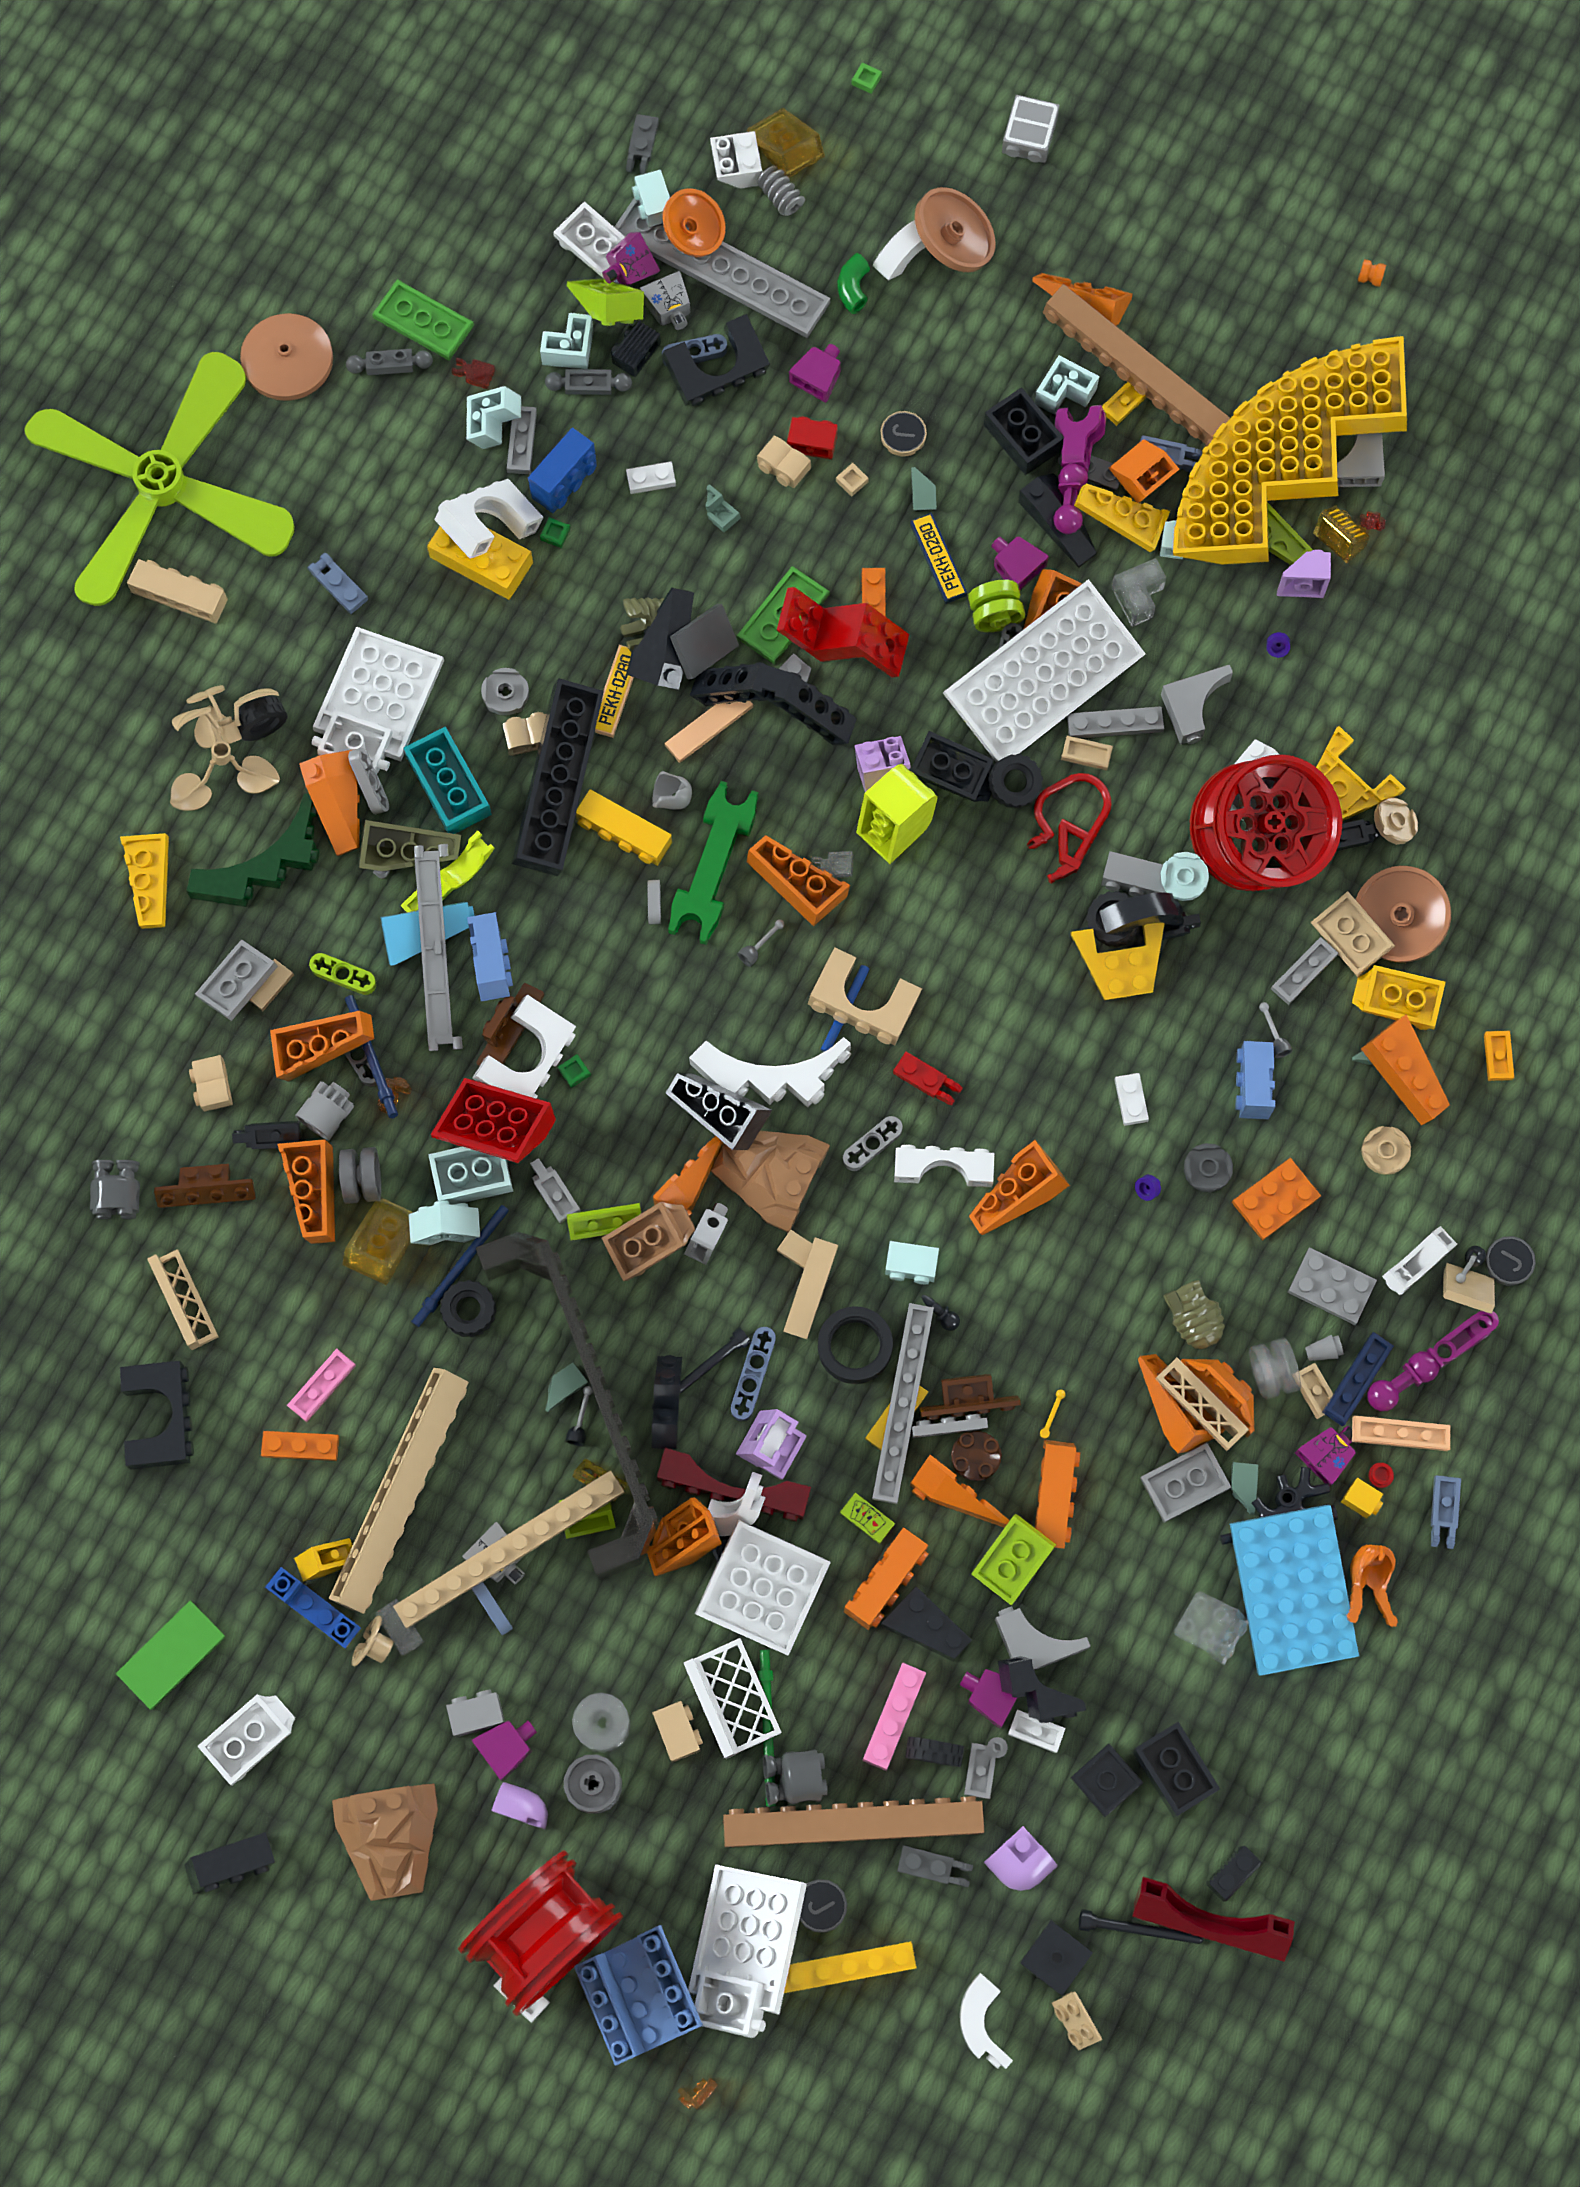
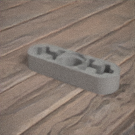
M364 748L350 751L348 754L349 763L370 810L375 815L388 811V798L367 751Z
M894 1116L883 1119L844 1152V1166L851 1171H857L864 1167L901 1136V1121ZM888 1123L891 1126L896 1124V1133L888 1132L885 1135L887 1141L884 1142L883 1137L877 1131L880 1130L881 1134H883L887 1130ZM869 1138L878 1139L880 1146L875 1150L867 1148L866 1141ZM859 1146H862L863 1151L869 1155L867 1157L864 1153L860 1155L858 1164L855 1162L849 1163L850 1154L856 1156L860 1153L861 1149L858 1148Z

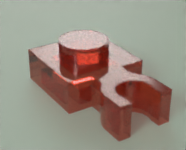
M456 358V365L462 366V368H452V375L458 377L466 376V383L488 389L495 372V365L475 359L472 360L470 365L463 359Z
M1367 511L1366 515L1360 514L1359 524L1361 527H1366V530L1376 529L1382 531L1386 520L1380 516L1381 513Z

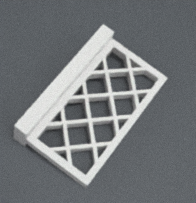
M741 1638L695 1659L692 1658L684 1662L725 1759L782 1733ZM735 1646L739 1647L742 1654L738 1665L724 1660L727 1651ZM723 1652V1655H722L721 1658L716 1657V1655H718V1654H720V1653ZM709 1658L720 1661L715 1676L704 1671L701 1664L702 1661ZM743 1660L745 1661L747 1668L741 1666ZM723 1663L737 1668L732 1682L718 1677ZM740 1669L749 1672L752 1677L749 1688L735 1684ZM707 1676L713 1678L711 1685ZM716 1680L730 1685L725 1699L715 1696L713 1692ZM753 1684H755L758 1692L751 1690ZM733 1686L747 1691L742 1706L728 1701ZM750 1693L760 1696L762 1700L759 1712L745 1707ZM717 1700L724 1702L722 1708H720ZM726 1704L740 1708L735 1723L726 1720L723 1715ZM764 1707L767 1711L768 1716L762 1714ZM743 1710L757 1715L752 1729L739 1725ZM760 1717L769 1719L774 1727V1731L767 1734L755 1731ZM728 1724H731V1725L734 1726V1727H733V1730H732V1733H731V1731H730V1729H729ZM737 1727L751 1732L747 1743L738 1747L733 1738ZM754 1734L760 1736V1737H758V1738L752 1740Z

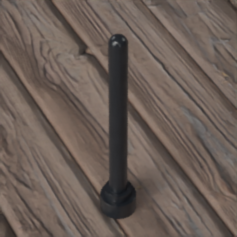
M740 1327L732 1332L733 1336L729 1338L730 1341L681 1380L680 1394L736 1348L739 1350L751 1343L749 1337Z
M1081 1909L1078 1929L1081 1931L1090 1932V1929L1102 1928L1194 1944H1201L1204 1941L1202 1937L1175 1929L1097 1917V1914H1093L1091 1910Z

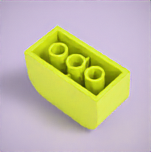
M899 764L864 793L856 833L891 864L928 828L933 818L938 797L903 764Z

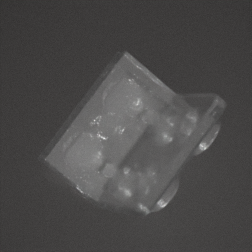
M1197 1592L1174 1633L1178 1638L1207 1651L1217 1662L1225 1665L1227 1659L1233 1655L1238 1640L1245 1634L1248 1619L1238 1609L1203 1592Z

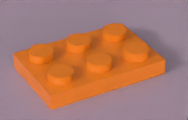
M1289 1158L1235 1198L1232 1204L1263 1241L1317 1201L1321 1195L1294 1161Z

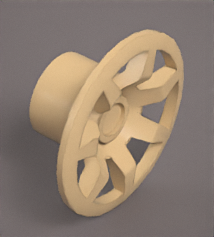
M376 1616L364 1631L363 1637L366 1639V1642L359 1643L356 1646L352 1657L353 1666H357L365 1655L380 1663L388 1656L393 1640L378 1632L382 1621L381 1616Z

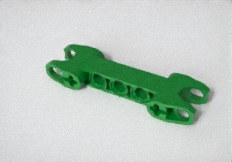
M724 781L720 782L716 791L709 799L703 823L711 825L712 829L690 891L678 888L675 894L668 933L675 935L683 922L695 920L702 926L699 940L704 945L708 943L711 935L718 927L725 903L715 900L737 835L750 836L755 822L756 806L759 792L752 790L743 804L732 805L726 800L728 783Z

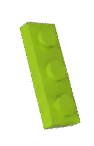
M640 1203L567 1214L570 1239L577 1240L609 1234L640 1215Z

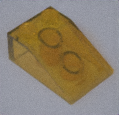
M784 108L747 129V132L755 131L757 146L772 165L777 167V170L784 171V176H794L799 171L825 157L819 134Z
M381 1198L380 1201H375L346 1246L342 1265L387 1285L410 1244L409 1214L414 1212L384 1198Z

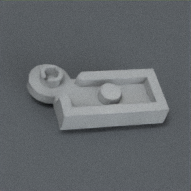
M1000 1737L992 1738L987 1746L972 1743L964 1795L990 1800L996 1758L1003 1757L1008 1749L1004 1739Z

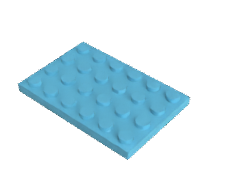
M1331 1505L1230 1523L1258 1675L1358 1657L1359 1652L1353 1622L1348 1621L1346 1616L1349 1613L1350 1605Z

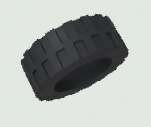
M264 696L241 707L239 710L241 725L237 727L244 741L260 740L280 729L286 723L288 714L278 697Z
M1012 754L1002 758L994 764V767L989 772L988 787L989 791L991 790L992 797L999 804H1003L1008 808H1019L1031 803L1038 797L1039 791L1043 786V776H1041L1040 767L1038 768L1037 763L1034 760L1032 761L1030 757L1022 756V754ZM1013 769L1022 771L1027 779L1026 787L1018 793L1010 792L1004 784L1006 773Z
M1120 891L1106 892V894H1101L1096 900H1093L1091 907L1088 908V928L1093 929L1094 936L1098 941L1103 942L1107 946H1124L1129 941H1133L1134 937L1140 932V927L1134 928L1120 936L1105 932L1099 911L1117 902L1129 899L1130 897L1127 894L1120 893Z
M471 1280L460 1281L456 1285L450 1286V1289L444 1293V1298L441 1299L440 1312L446 1326L453 1333L459 1334L461 1337H475V1335L483 1334L485 1330L491 1327V1323L494 1322L497 1310L491 1292L486 1286ZM465 1297L475 1298L481 1306L479 1315L470 1321L461 1319L456 1312L458 1302Z
M908 1737L905 1758L961 1767L964 1746L937 1740Z

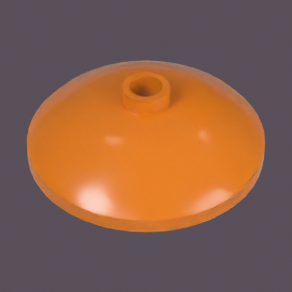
M683 189L673 194L667 200L663 209V226L669 240L678 250L689 256L703 257L719 248L725 236V220L720 207L708 194L697 189Z

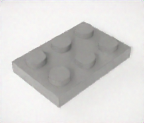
M241 939L195 995L232 1021L278 966L273 960Z
M1309 1247L1287 1293L1356 1325L1377 1280Z
M1208 1443L1140 1477L1164 1523L1231 1488Z

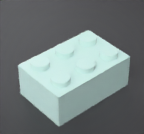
M465 1147L428 1154L438 1201H448L449 1205L513 1192L508 1164L505 1159Z

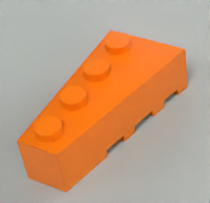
M766 835L748 851L746 862L813 926L848 895L850 888L848 883L840 882L832 877L831 873L818 869L809 860L796 856L792 853V850Z
M356 1011L270 1030L276 1078L290 1081L373 1040L374 1032L371 1015L362 1011Z
M1407 1014L1394 1021L1361 1048L1421 1125L1431 1121L1450 1106Z
M325 1139L278 1144L303 1238L311 1244L335 1242L333 1146Z
M1044 1440L1043 1449H1045V1456L1041 1463L1042 1481L1038 1491L1039 1506L1036 1510L1035 1529L1056 1544L1055 1548L1065 1549V1542L1070 1543L1071 1528L1067 1527L1068 1517L1073 1518L1074 1502H1070L1071 1492L1076 1493L1077 1477H1073L1074 1467H1079L1080 1452H1076L1074 1443Z
M903 1527L884 1553L882 1560H879L874 1566L867 1581H864L857 1589L853 1597L854 1599L852 1601L849 1600L845 1605L844 1613L867 1630L872 1626L877 1628L885 1616L882 1614L884 1608L887 1605L892 1607L898 1599L899 1594L896 1592L901 1585L905 1587L914 1576L911 1572L916 1564L921 1566L928 1557L929 1553L926 1552L928 1545Z

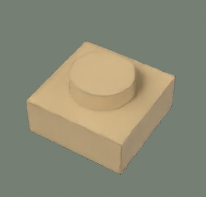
M852 463L836 477V482L848 494L853 496L869 482V478Z

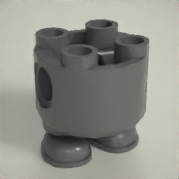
M116 1160L117 1168L120 1171L119 1175H110L114 1166L113 1161H92L95 1172L94 1179L90 1184V1212L96 1215L97 1219H111V1215H116V1212L118 1215H121L122 1219H136V1214L139 1213L140 1183L135 1179V1173L138 1171L140 1163L133 1160Z
M812 1749L806 1752H785L781 1758L764 1755V1778L769 1779L775 1774H780L781 1783L777 1785L773 1782H765L768 1805L770 1806L782 1800H786L789 1804H798L803 1801L820 1802L822 1796L827 1795L826 1779H822L821 1769L825 1768L823 1753H817V1750Z

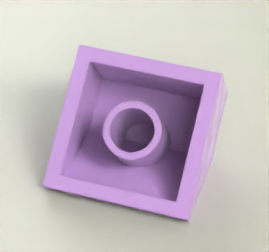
M1312 550L1302 555L1283 572L1277 596L1324 598L1331 579V552Z

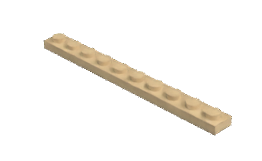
M610 1470L393 1606L408 1629L625 1492Z

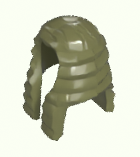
M648 597L638 600L636 598L624 599L623 605L628 616L641 619L622 625L620 627L622 635L627 638L642 634L647 626H651L657 616V610L665 598L660 600ZM643 638L627 641L629 651L632 652L636 644L639 645Z
M1194 1280L1181 1286L1176 1291L1163 1295L1173 1313L1172 1325L1176 1326V1331L1181 1334V1338L1186 1340V1344L1191 1345L1195 1349H1205L1219 1342L1225 1327L1222 1323L1224 1318L1221 1315L1219 1303L1209 1300L1204 1295L1199 1280Z

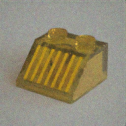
M1337 506L1325 509L1320 513L1314 530V534L1347 564L1366 547L1370 538L1363 526L1357 525L1345 510H1341Z

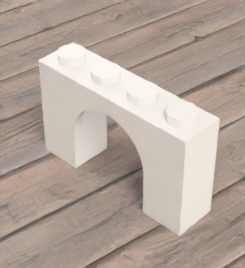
M505 479L500 482L496 481L484 488L480 487L474 492L461 494L458 498L450 501L445 500L438 507L439 511L434 520L471 559L486 553L495 537L478 519L475 513L484 512L496 516L507 525L518 539L536 533L543 516L509 479Z
M526 995L512 1014L511 1019L533 1032L539 1039L542 1048L539 1064L534 1070L521 1073L513 1071L491 1056H487L472 1079L537 1098L538 1095L535 1094V1091L539 1085L543 1087L549 1079L550 1074L547 1072L552 1065L556 1067L561 1060L563 1054L560 1051L564 1045L568 1047L573 1041L575 1034L572 1032L576 1026L529 995Z

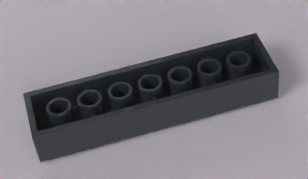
M560 678L554 684L514 851L513 865L558 876L562 872L604 691Z

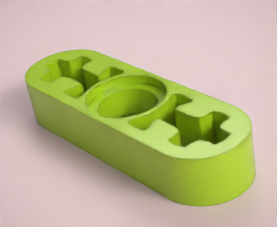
M323 953L315 954L310 959L311 971L317 977L362 995L371 994L376 988V980L369 971ZM324 960L325 965L332 968L331 975H329V969L324 967L318 970L316 963H321ZM342 968L350 971L348 978L344 980L336 977L337 971ZM355 973H357L356 977L359 980L364 981L368 978L370 985H365L362 988L360 982L354 980Z

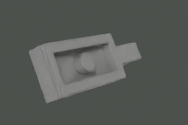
M539 1158L530 1163L536 1173V1176L532 1177L534 1184L560 1225L567 1221V1214L581 1212L555 1169L553 1170L551 1166L545 1169Z

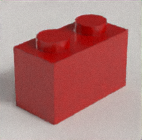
M804 416L792 417L787 444L804 455L832 460L837 440L838 424H833L827 420L821 422L814 421Z

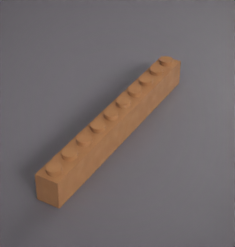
M1063 284L1046 303L1043 314H1045L1048 321L1056 323L1068 337L1076 339L1081 343L1084 350L1092 352L1103 365L1112 368L1120 379L1131 383L1139 394L1146 395L1156 408L1164 410L1175 423L1184 426L1192 437L1200 439L1206 444V447L1212 441L1213 435L1218 428L1230 419V417L1066 285Z
M972 1796L961 1797V1802L953 1803L950 1802V1798H937L934 1804H925V1799L909 1800V1805H899V1801H884V1806L873 1807V1802L858 1803V1808H847V1803L832 1804V1809H822L821 1805H807L806 1810L796 1811V1806L780 1807V1812H770L769 1807L754 1808L755 1813L744 1814V1809H730L728 1815H723L725 1848L983 1834L982 1801H976V1797Z

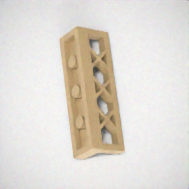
M177 1249L160 1258L157 1255L147 1258L187 1346L194 1350L218 1338L216 1329L179 1250ZM174 1258L179 1263L176 1275L166 1272L163 1265ZM181 1271L183 1272L185 1278L180 1276ZM169 1276L174 1278L173 1282H171ZM178 1279L187 1282L189 1285L186 1296L177 1294L175 1291ZM191 1293H193L195 1299L190 1298ZM179 1298L184 1299L183 1304H181ZM188 1301L199 1306L196 1318L185 1313ZM201 1315H203L205 1321L200 1319ZM198 1323L207 1325L211 1334L198 1340L195 1334Z
M1178 1358L1155 1378L1226 1451L1249 1430ZM1169 1373L1180 1385H1170L1164 1377ZM1184 1390L1198 1403H1188L1184 1398ZM1202 1408L1216 1421H1206L1202 1416ZM1220 1426L1233 1437L1229 1442L1221 1436Z

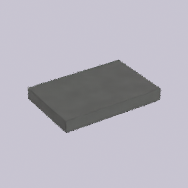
M723 604L714 605L670 636L687 679L695 678L739 646Z

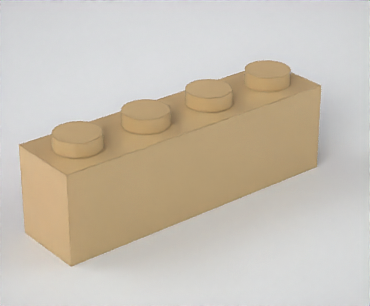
M138 559L127 582L131 593L217 624L228 600L223 588L219 585L202 583L195 576H183L179 571L173 568L164 569L151 560L145 562Z

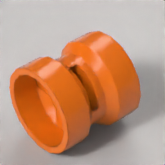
M1364 259L1358 282L1365 283L1369 281L1373 286L1380 287L1386 265L1381 263L1372 265L1370 260Z

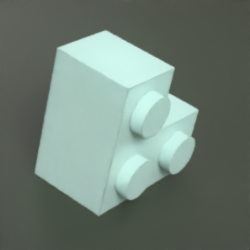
M569 313L566 333L543 331L540 349L542 365L588 369L593 335L592 317L585 314Z
M1059 355L1036 391L1035 404L1054 415L1065 397L1086 407L1097 390L1099 376Z
M505 386L467 396V440L482 449L502 444V423L521 418V396Z
M448 1201L434 1202V1206L418 1208L419 1211L409 1214L410 1243L433 1245L444 1240L467 1242L480 1237L478 1208L468 1207L466 1203L449 1205Z

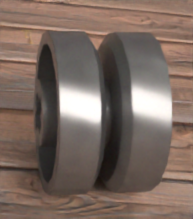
M376 1147L362 1149L360 1164L354 1149L340 1151L339 1178L345 1204L358 1203L361 1198V1187L367 1202L381 1200V1173Z
M585 1755L576 1759L568 1767L564 1777V1791L568 1800L578 1810L588 1814H600L611 1809L618 1801L622 1791V1778L616 1766L607 1758L600 1755ZM591 1780H596L598 1782V1788L594 1787V1790L590 1789L589 1782Z

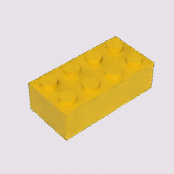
M440 526L427 545L430 558L510 600L533 564L531 551L487 528L495 536L488 551L470 559Z

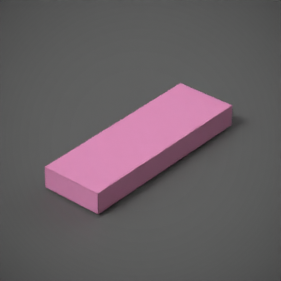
M336 1349L287 1406L304 1421L308 1422L356 1367V1364Z

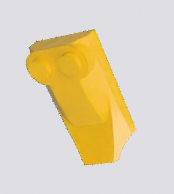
M1374 965L1371 970L1358 977L1352 1003L1359 1007L1362 1012L1397 1020L1407 1014L1410 1023L1420 1030H1434L1445 982Z

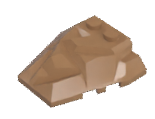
M760 1131L749 1150H732L724 1143L714 1162L711 1173L732 1192L739 1195L744 1200V1203L762 1216L761 1218L767 1224L789 1233L800 1212V1205L817 1169L821 1167L830 1145L808 1135Z
M435 1784L404 1786L332 1800L335 1827L370 1900L374 1901L422 1893L429 1862L430 1845L434 1835L435 1818H437L438 1814Z

